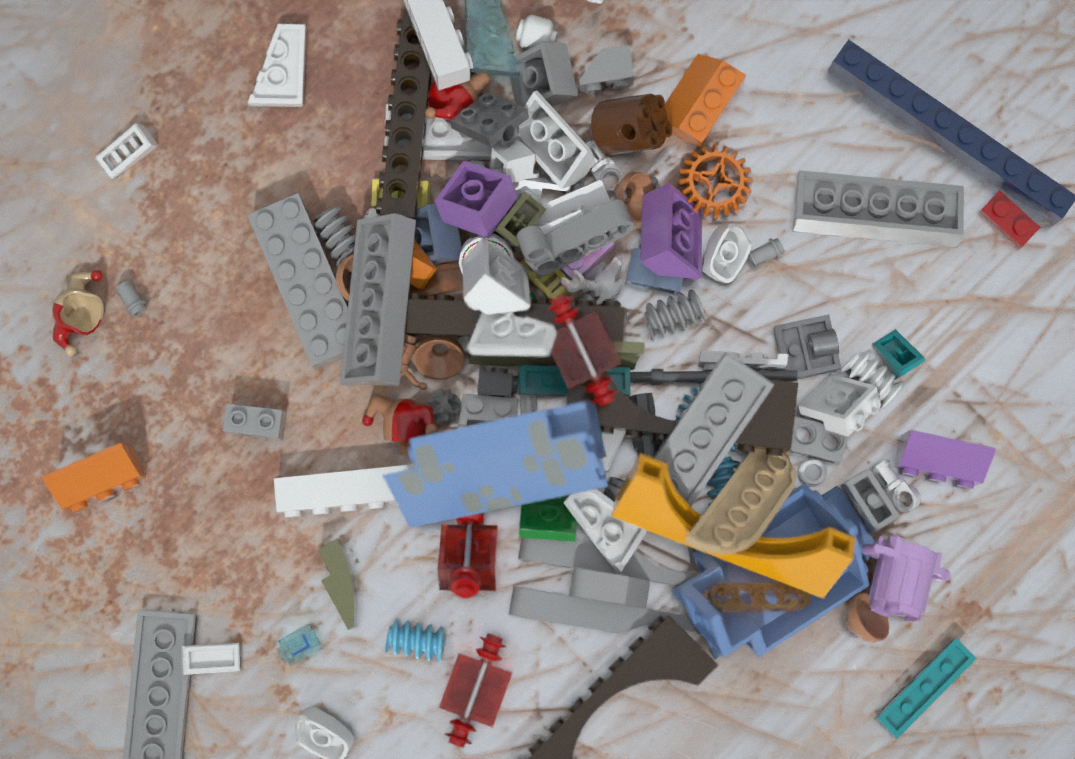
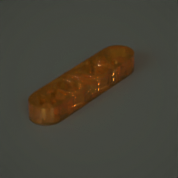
M718 583L706 591L705 599L718 612H796L809 605L811 594L784 583ZM741 590L749 593L751 597L749 605L744 604L740 600L739 593ZM767 590L772 591L776 595L777 602L775 605L770 604L766 600L765 593ZM718 593L720 597H727L731 594V598L720 602V599L715 598L714 595ZM795 593L796 596H800L801 600L799 602L796 598L786 600V596Z

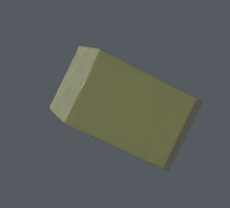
M524 192L495 231L517 248L519 246L516 237L518 232L528 226H534L546 211V208Z

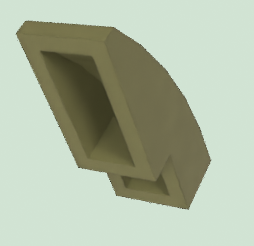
M336 539L318 549L322 560L331 574L321 581L347 629L351 630L356 627L357 591L348 555L341 540Z

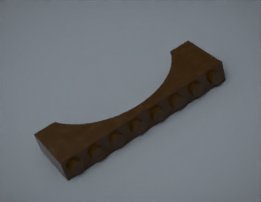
M573 353L571 356L565 406L593 401L595 398L593 392H586L588 385L594 380L581 354ZM588 355L599 379L602 377L610 378L602 358ZM770 379L774 386L733 444L738 446L737 451L754 453L755 448L766 450V455L782 456L783 452L791 450L798 391L797 382ZM612 380L609 383L610 389L618 390L617 393L613 394L615 400L603 406H599L598 402L595 403L601 433L614 434V430L625 431V436L642 438V434L653 435V440L665 441L678 421L665 419L645 411L628 399Z
M660 615L648 627L651 630L649 635L645 639L639 636L628 647L632 652L625 659L619 656L608 668L611 673L604 680L599 677L588 688L591 691L589 696L585 700L579 697L568 708L571 714L564 721L558 718L548 729L551 734L544 741L539 738L528 749L531 754L527 759H572L577 739L589 718L602 704L617 693L631 686L656 680H676L699 686L718 666V663L669 615L663 618Z

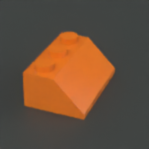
M697 54L665 102L667 118L672 125V134L700 150L743 85L746 74L724 60Z
M124 443L116 444L42 476L45 485L60 508L67 511L71 510L72 513L88 508L87 503L95 499L101 502L113 497V492L123 488L124 491L133 489L140 485L139 480L146 478L134 447Z

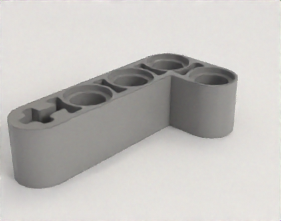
M617 199L609 201L547 234H544L538 226H528L520 230L516 237L528 265L537 275L544 276L627 235L633 230L634 223L624 201Z

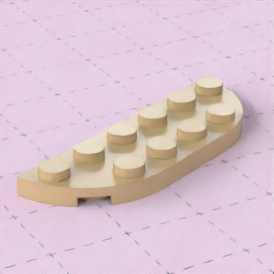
M755 448L754 453H749L684 542L700 551L715 554L736 553L752 546L761 537L794 488L796 469L792 467L789 458L790 452H783L782 456H771L765 454L766 450Z

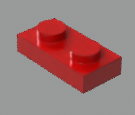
M1000 190L979 211L1019 249L1041 228Z

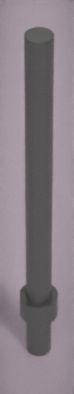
M651 369V371L630 372V383L664 385V382H705L712 371H664V369ZM754 370L768 380L798 381V370Z

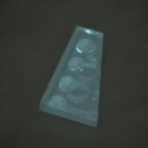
M465 0V53L468 52L472 59L473 69H470V72L518 77L521 72L514 58L515 50L513 42L509 39L506 16H503L501 9L502 1Z

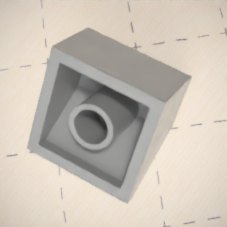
M541 42L506 61L515 102L522 107L525 106L534 91H538L551 106L559 105L578 96L566 43Z

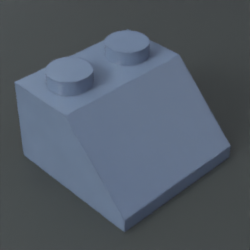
M428 204L418 208L414 239L435 267L458 261L462 248L458 227L442 222L436 204Z

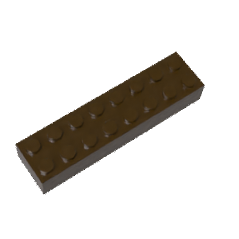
M409 293L404 334L472 336L482 311L470 308L466 304L464 296H462V301H455V296L434 295V300H427V295ZM530 298L531 306L527 310L513 312L515 316L520 318L529 317L553 325L557 332L555 339H574L566 321L563 323L553 322L556 314L554 310H547L552 307L550 301L553 299H546V304H537V299ZM574 300V305H571V307L579 308V311L571 320L581 340L626 341L627 309L621 307L619 301H603V306H593L591 300Z

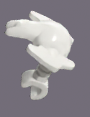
M614 257L607 270H604L607 264L601 262L585 278L577 270H574L572 281L563 277L561 284L571 293L579 289L585 293L590 291L592 296L600 297L596 303L601 305L603 301L612 300L625 283V280L622 278L617 281L622 261Z

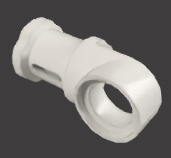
M594 140L587 142L586 145L591 149L595 162L590 171L595 179L603 181L607 174H615L620 182L623 175L611 157H606L597 147ZM604 184L606 190L608 191V194H614L613 191L615 186L607 187Z
M885 459L871 470L897 510L908 512L916 508L921 501L918 489L908 485L903 478H899L889 466L890 461ZM902 491H907L911 494L913 501L910 506H906L901 502L900 495Z

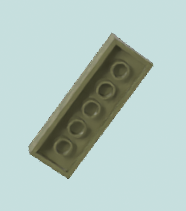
M555 339L549 356L472 355L469 351V364L570 366L572 354L581 353L574 339ZM581 340L587 354L601 357L605 367H630V370H634L639 357L644 354L645 342Z

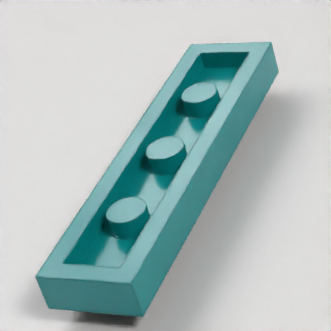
M520 365L518 367L519 395L566 396L570 366ZM605 367L618 389L626 397L630 396V367Z
M953 638L875 718L898 739L977 658L957 638Z

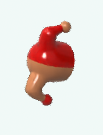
M472 61L473 69H470V73L473 72L474 75L470 77V81L442 90H438L434 81L429 94L430 107L426 109L425 116L428 119H433L434 117L445 120L452 119L477 100V95L490 82L491 77Z
M376 394L369 403L366 415L362 418L363 425L371 426L374 422L373 416L380 412L384 418L383 437L388 441L410 442V439L425 436V432L427 435L436 434L438 431L437 426L434 425L433 408L412 399L394 401L381 394Z

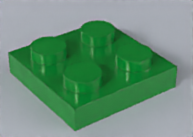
M568 495L522 504L519 538L576 542L577 520L563 503Z

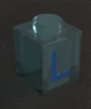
M307 624L277 641L280 646L277 648V652L283 663L288 662L290 666L296 665L324 649L311 624Z

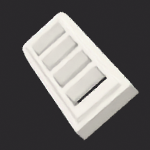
M135 123L95 158L109 177L114 179L152 152L158 146V143L144 125ZM136 136H138L140 140L143 142L142 146L136 139ZM128 142H130L136 150L134 153L127 146ZM121 149L127 159L124 160L117 150ZM110 155L119 164L116 168L108 158Z

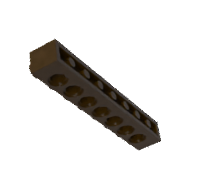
M404 9L403 19H398L397 36H400V44H395L394 61L398 62L397 69H392L391 86H395L394 95L389 94L388 111H392L391 120H386L385 137H389L388 146H383L382 162H386L385 172L380 171L379 188H383L382 198H377L376 214L382 216L396 213L416 220L427 125L425 111L429 107L432 72L421 44L409 43V41L418 39L408 11ZM412 63L419 65L415 69L406 68ZM410 88L416 90L411 95L403 93L406 89ZM404 114L413 115L410 120H402L400 118ZM402 139L411 141L406 146L397 144ZM398 165H405L408 167L403 172H397L394 170L395 167ZM395 191H403L405 193L401 198H393L391 196Z

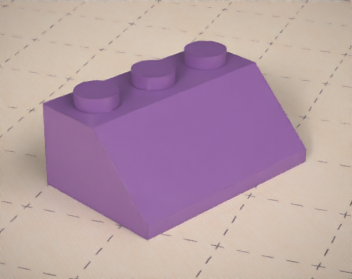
M670 183L643 195L640 259L645 267H648L658 276L699 279L702 277V210L699 209L697 213H694L693 208L695 204L692 202L688 203L687 197Z
M910 430L901 435L895 467L902 469L901 473L918 477L919 473L930 475L929 480L946 483V479L957 481V486L973 489L974 485L983 484L996 448Z

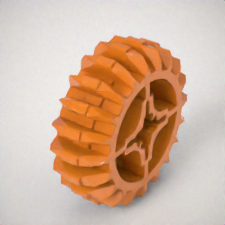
M715 144L712 146L711 153L704 146L701 148L702 156L696 151L692 152L693 161L690 159L684 161V165L688 169L681 168L679 172L685 178L679 179L678 185L686 187L680 192L684 196H690L687 198L688 203L696 204L693 208L694 213H697L700 208L704 209V218H707L709 211L713 212L714 219L719 218V211H722L725 218L729 217V208L737 213L740 209L737 203L745 205L747 199L743 195L747 196L752 192L746 186L751 185L753 179L744 177L750 174L751 168H741L745 164L746 159L735 160L738 152L735 150L731 156L728 155L727 146L723 147L722 152H718V147ZM717 162L715 169L712 171L702 170L701 173L696 171L704 164ZM725 165L733 171L737 183H733V179L725 175ZM717 171H719V184L715 187L714 192L711 193L713 187L711 185L712 180L716 176ZM693 180L698 181V184L706 189V199L698 194ZM735 192L731 198L725 201L714 202L715 196L718 193Z

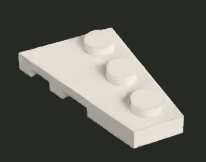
M305 24L277 25L266 53L267 57L263 68L256 79L257 83L253 94L250 95L248 100L249 106H304Z
M482 312L467 348L472 355L549 356L557 332L553 325L529 317L520 318L515 316L513 312L488 315Z
M700 351L698 367H703L704 371H712L724 352ZM726 352L753 370H784L788 361V354H778V359H768L763 353L747 354L745 358H740L739 353Z
M597 489L568 495L563 503L616 574H620L647 530L611 517L614 502Z

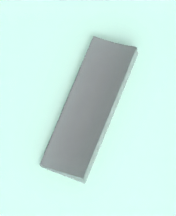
M799 170L793 232L958 247L962 239L964 186Z
M394 213L357 220L340 384L399 386L416 220Z

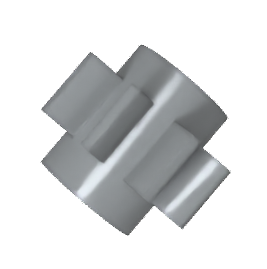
M441 389L432 392L433 399L427 401V405L433 408V416L437 424L456 421L455 414L461 410L459 397L451 393V389L444 391Z

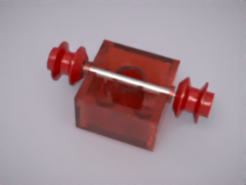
M563 294L551 300L552 307L547 309L554 310L556 314L553 322L563 323L566 321L563 327L556 329L557 335L552 345L551 353L568 389L590 379L593 382L588 385L586 392H593L595 396L591 403L598 402L599 406H603L615 400L613 394L617 393L618 390H611L609 383L612 381V378L602 377L601 373L621 365L622 362L598 311L596 310L580 319L571 320V318L577 315L579 308L571 307L570 302L574 297L567 298L566 294Z
M484 513L456 518L458 525L441 524L438 557L439 590H451L453 594L463 599L471 598L477 595L479 591H496L499 551L498 525H483Z
M487 633L486 638L480 636V639L484 642L482 648L475 649L477 654L484 659L481 658L480 660L461 652L458 653L439 706L443 710L460 715V719L449 721L453 726L452 732L445 733L444 735L449 737L448 743L464 748L465 744H472L468 736L469 733L476 732V729L471 723H468L471 720L493 728L513 671L492 664L491 661L502 660L498 652L500 648H506L507 646L502 644L503 638Z

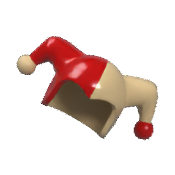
M100 270L73 273L69 278L67 289L61 292L53 302L52 314L55 319L52 335L53 341L65 350V354L70 357L76 354L77 349L75 346L70 345L69 335L71 333L89 335L99 327L102 321L104 307L101 298L85 290V285L89 281L102 280L103 274Z

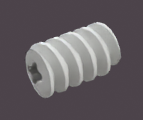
M868 349L862 353H857L840 371L844 372L851 369L852 371L848 378L854 379L859 377L860 382L877 386L879 400L883 401L882 409L901 391L904 383L900 381L892 384L896 375L892 373L884 376L888 367L884 365L876 368L880 359L876 357L868 360L871 351Z

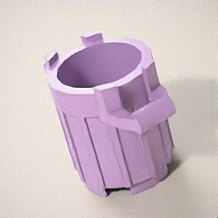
M890 535L889 540L884 541L883 537L879 536L877 543L864 544L862 546L864 555L877 559L868 598L871 611L889 618L893 614L906 616L905 621L920 622L921 615L925 614L932 581H947L951 577L949 570L940 567L942 553H935L926 547L904 542L902 537Z

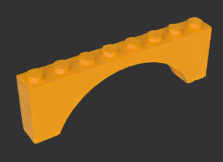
M643 454L639 455L618 491L611 517L694 549L696 548L684 541L703 516L694 510L678 493L671 480L668 464ZM828 527L819 532L799 537H760L749 548L731 554L702 552L824 598L853 560L856 537Z

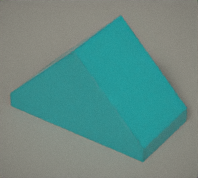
M896 329L872 343L876 352L888 367L889 372L896 375L895 380L926 361L925 357Z

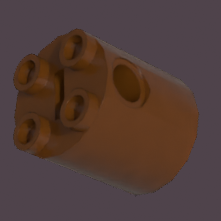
M650 93L603 100L594 107L592 113L591 129L593 139L602 153L607 155L654 150L660 148L666 138L672 135V125L667 118L665 100L660 94L654 95Z

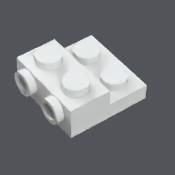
M830 373L798 406L800 414L823 421L825 430L849 437L854 431L859 432L862 430L865 419L870 414L876 415L879 412L881 402L877 386Z

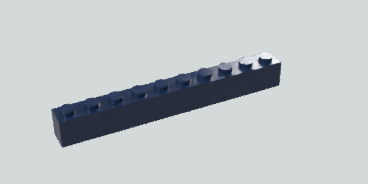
M847 40L832 61L828 70L1052 225L1061 221L1075 202L1074 193L851 40Z

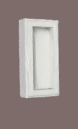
M239 643L181 646L182 675L240 671Z

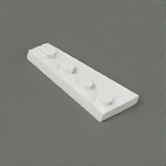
M386 104V120H391L392 111H388V104ZM404 114L400 118L402 120H410L413 115ZM438 117L433 119L427 118L423 160H491L493 145L491 147L453 130L451 123L445 119ZM385 137V146H388L389 137ZM402 139L397 144L406 146L411 141Z

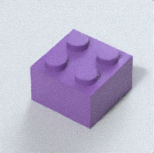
M463 160L435 199V204L442 222L489 238L516 200L517 195L509 175Z

